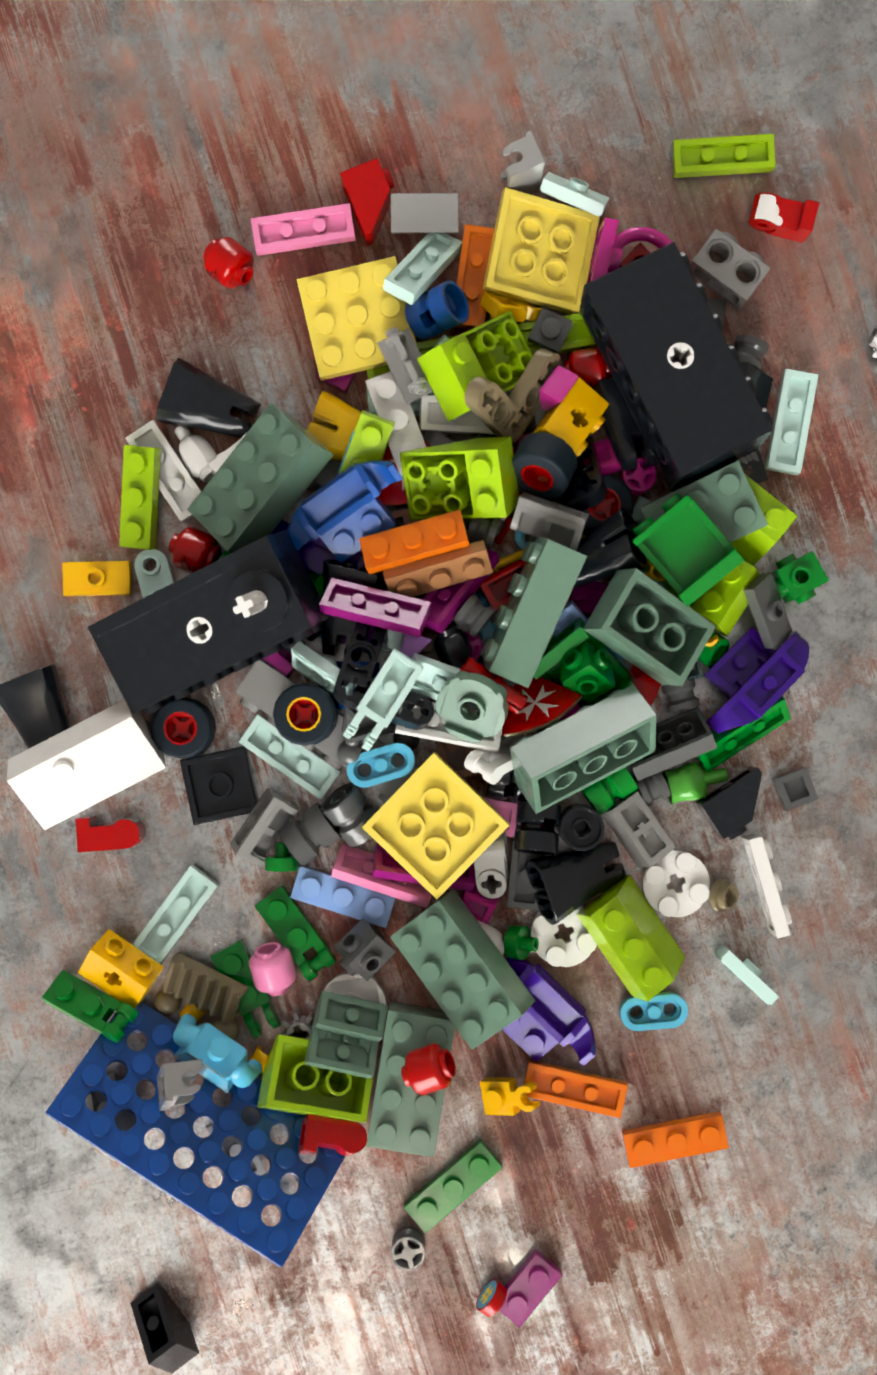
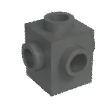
M364 918L334 946L342 957L339 961L340 965L351 976L358 973L367 981L396 953L386 938Z

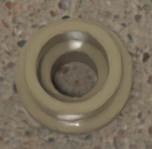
M717 879L709 889L708 899L711 906L718 912L732 910L738 901V888L728 879Z

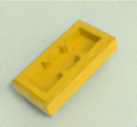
M131 561L62 562L63 596L133 595Z

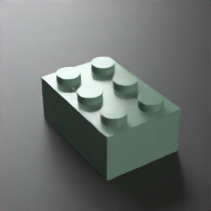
M738 460L641 507L645 518L647 519L650 516L655 521L665 512L661 506L676 493L681 497L688 493L729 543L768 525Z
M633 568L616 571L583 630L660 684L683 686L716 626L689 606L687 607L684 602L640 570Z

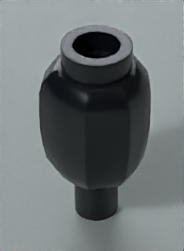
M451 622L442 634L436 632L438 636L434 641V647L442 663L461 669L469 657L473 658L467 634L465 631L457 628L454 622Z

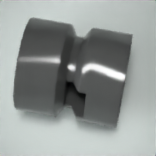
M352 782L341 786L328 796L322 803L320 810L331 825L338 826L337 831L349 847H356L372 838L362 826L377 810L372 804L364 803L366 796Z
M318 802L302 813V821L294 819L278 831L288 850L303 866L319 855V847L328 848L342 838L337 831L338 827L331 825L320 810L321 805Z

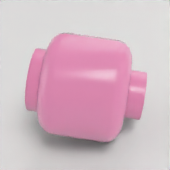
M276 942L259 946L255 949V954L249 960L254 986L258 991L268 993L270 996L282 995L287 992L288 987L294 983L297 977L292 954L288 948Z

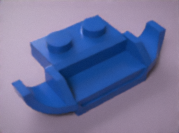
M380 460L355 463L301 501L287 528L297 551L311 539L316 540L320 537L337 560L342 563L361 550L359 538L395 527L396 520L378 498L382 489L391 483L399 482L403 479L391 462Z

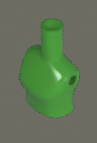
M698 762L663 771V777L671 794V797L668 798L671 805L682 801L704 799L707 797L708 785L728 781V774L725 768L704 772Z

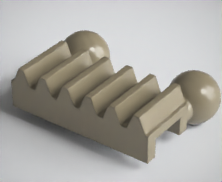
M180 952L173 956L163 984L164 988L155 997L157 1010L162 1014H173L180 1008L182 998H186V1004L196 1003L198 1004V1010L208 1009L210 1010V1016H222L214 1022L213 1026L235 1040L239 1034V1025L236 1018L241 1010L238 1007L242 996L248 990V986Z

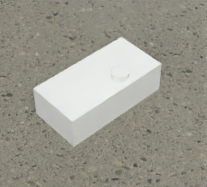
M123 700L8 759L7 782L42 828L46 830L165 769L166 764L164 753L158 749L153 741L151 728L140 712L132 715L126 701Z

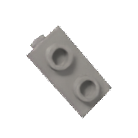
M394 327L386 331L385 335L387 338L377 344L406 404L433 392L417 361V358L422 355L409 329L399 331L398 327Z

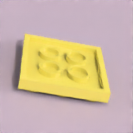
M505 187L501 194L482 290L567 314L580 313L583 287L587 284L600 216L598 217L578 208Z
M395 256L297 279L321 381L386 366L387 363L377 343L387 338L385 333L391 328L398 327L399 331L408 328L415 341L414 333L406 320V302L383 290L384 279L397 266Z
M434 751L362 828L427 891L438 899L509 827L510 823Z

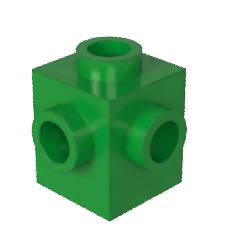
M813 551L797 559L793 553L776 562L775 564L778 569L771 572L784 603L796 600L797 604H801L816 595L815 588L829 581Z
M584 641L575 649L567 651L560 660L561 683L565 688L582 695V699L587 703L616 687L613 665L609 657L602 649L597 650L588 641Z

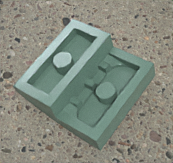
M323 990L316 1008L304 1065L368 1079L372 1078L375 1071L378 1044L384 1035L388 1005Z

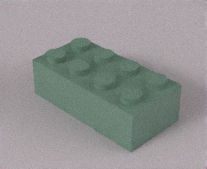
M270 403L187 510L227 552L233 553L266 535H270L334 454L293 415Z
M536 537L535 542H528L522 555V560L525 561L524 567L520 574H514L507 590L508 593H511L506 606H500L494 618L493 624L497 625V628L492 638L487 637L480 650L479 656L483 657L481 663L489 672L529 688L585 563L586 555L547 538Z
M634 684L623 690L613 691L600 702L594 705H586L576 714L562 721H555L545 730L533 736H526L510 747L515 782L534 812L537 814L656 751V713Z
M454 889L390 936L471 1050L523 1016L536 1001Z
M389 1002L366 1147L434 1157L445 1089L420 1095L411 1086L407 1087L401 1075V1068L405 1065V1058L408 1052L432 1043H436L442 1046L443 1049H448L451 1052L455 1026L443 1010Z

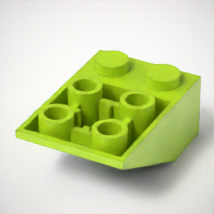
M508 311L439 344L418 357L417 361L449 422L470 411V408L465 403L464 396L467 386L472 379L481 376L498 384L506 392L515 387L533 355L512 312Z
M511 436L475 438L399 453L410 519H428L459 509L463 518H506L517 506L519 492L517 477L512 465L514 454Z
M743 561L689 607L714 624L716 632L728 637L748 605L744 589L760 575L757 568ZM666 579L660 581L668 592L681 600L678 593Z

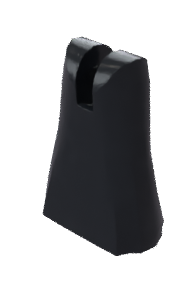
M177 358L173 363L159 401L156 420L166 424L197 428L242 438L253 425L240 418L230 416L231 410L257 418L261 404L248 395L205 373L191 363Z
M613 377L597 381L592 389L609 403V406L602 414L605 418L603 427L623 471L637 469L636 450H640L645 468L657 466Z
M622 508L581 537L576 551L586 555L587 558L573 589L595 581L612 578L617 570L637 568L641 571L645 570L648 566L646 556L632 542V539L637 536L633 531L637 527V523L627 509Z
M328 559L323 562V595L331 578L380 590H386L387 585L383 571L369 575L365 566L357 570V564L346 561L340 563L338 560ZM332 615L322 622L321 637L322 654L336 656L343 635L347 637L344 649L345 656L356 621ZM371 625L366 626L367 631L363 641L367 640ZM363 651L353 652L351 654L352 661H358Z
M55 664L39 668L0 684V705L12 721L28 749L70 728Z
M615 842L600 843L587 851L575 850L540 857L527 863L526 872L532 888L542 890L535 893V899L541 915L551 925L560 922L588 900L612 887L626 876L622 863L603 867L604 863L620 855Z

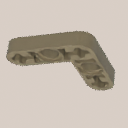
M544 348L536 351L509 397L498 384L481 376L475 377L468 384L465 391V403L496 436H511L512 443L516 442L524 433L541 404L539 389L558 365H562L561 357L557 353Z

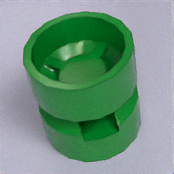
M623 768L581 790L591 807L601 816L615 806V799L620 798L624 800L639 789L628 770Z

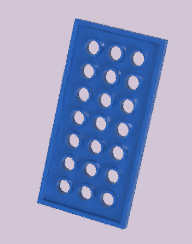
M141 1002L136 1008L139 1013L133 1023L128 1022L123 1029L124 1035L118 1043L111 1041L101 1034L99 1035L45 1114L279 1268H282L345 1156L339 1154L335 1149L317 1147L315 1160L312 1163L303 1162L299 1158L298 1148L302 1121L307 1115L257 1107L262 1082L258 1077L245 1088H240L233 1084L229 1090L231 1103L226 1107H219L214 1103L213 1092L219 1089V1087L203 1077L200 1090L192 1094L194 1099L188 1104L183 1105L184 1112L181 1117L172 1119L166 1115L165 1111H159L157 1074L160 1068L157 1066L155 1059L160 1052L167 1051L174 1056L179 1050L180 1046L173 1039L177 1025ZM116 1014L113 1015L109 1023H112L114 1018L117 1016ZM140 1033L144 1035L147 1041L146 1047L140 1051L131 1050L127 1045V1038L131 1034ZM114 1062L122 1063L127 1069L126 1076L119 1081L111 1080L106 1072L110 1064ZM141 1081L151 1082L155 1087V1095L148 1100L140 1099L135 1092L136 1085ZM93 1092L102 1093L106 1098L105 1107L100 1111L88 1109L85 1100L89 1094ZM246 1107H254L259 1112V1122L254 1126L246 1125L242 1121L241 1113ZM121 1111H129L135 1117V1125L129 1130H120L115 1124V1117ZM206 1118L211 1122L212 1133L210 1136L201 1138L195 1134L193 1125L197 1119ZM281 1125L287 1130L288 1138L284 1144H275L271 1140L270 1130L273 1126ZM158 1130L163 1134L164 1144L161 1148L152 1150L145 1145L144 1136L148 1131ZM235 1137L240 1141L241 1151L237 1156L231 1157L224 1153L222 1143L225 1138ZM187 1149L192 1153L193 1163L189 1168L180 1169L175 1165L173 1157L177 1150ZM262 1155L268 1159L270 1168L266 1175L260 1176L253 1172L251 1162L255 1156ZM211 1167L218 1169L222 1174L221 1184L216 1188H209L203 1182L204 1171ZM285 1174L295 1176L298 1181V1189L294 1194H286L280 1187L281 1178ZM243 1186L250 1191L251 1200L246 1207H238L234 1204L232 1193L236 1187ZM268 1205L275 1206L280 1213L279 1222L273 1227L265 1225L261 1218L263 1209Z

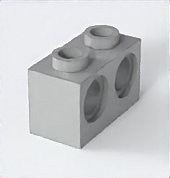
M715 229L692 260L690 273L692 277L740 311L771 268L766 265L765 260L759 254L748 252L738 245V241L733 235ZM709 253H719L723 258V262L716 263L712 261ZM736 272L746 273L750 278V282H741L737 278Z

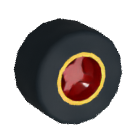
M302 683L292 685L281 693L275 702L273 718L275 727L283 738L293 744L308 746L318 744L331 735L337 724L338 710L336 702L330 693L320 686Z

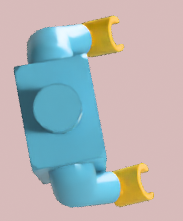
M195 1003L186 1004L179 1013L181 1018L173 1034L174 1042L180 1046L174 1057L181 1062L202 1059L203 1070L199 1071L198 1074L226 1093L229 1092L233 1084L240 1088L249 1086L260 1073H263L269 1055L261 1051L263 1047L257 1046L252 1057L247 1062L248 1051L243 1046L207 1022L196 1026V1023L205 1014L207 1009L200 1011Z

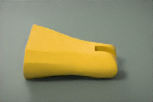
M325 390L319 396L313 414L314 422H310L308 430L334 454L331 458L332 460H343L361 411Z

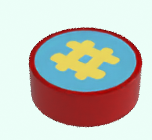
M497 1279L490 1280L478 1296L476 1302L477 1310L486 1317L494 1316L505 1302L507 1296L506 1286Z

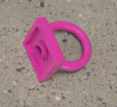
M605 217L596 234L587 283L619 269L622 248L629 243L645 241L660 249L672 243V241L660 231L648 227H634L616 235L619 220Z

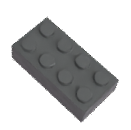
M699 706L656 724V751L630 764L638 781L717 748L714 737Z

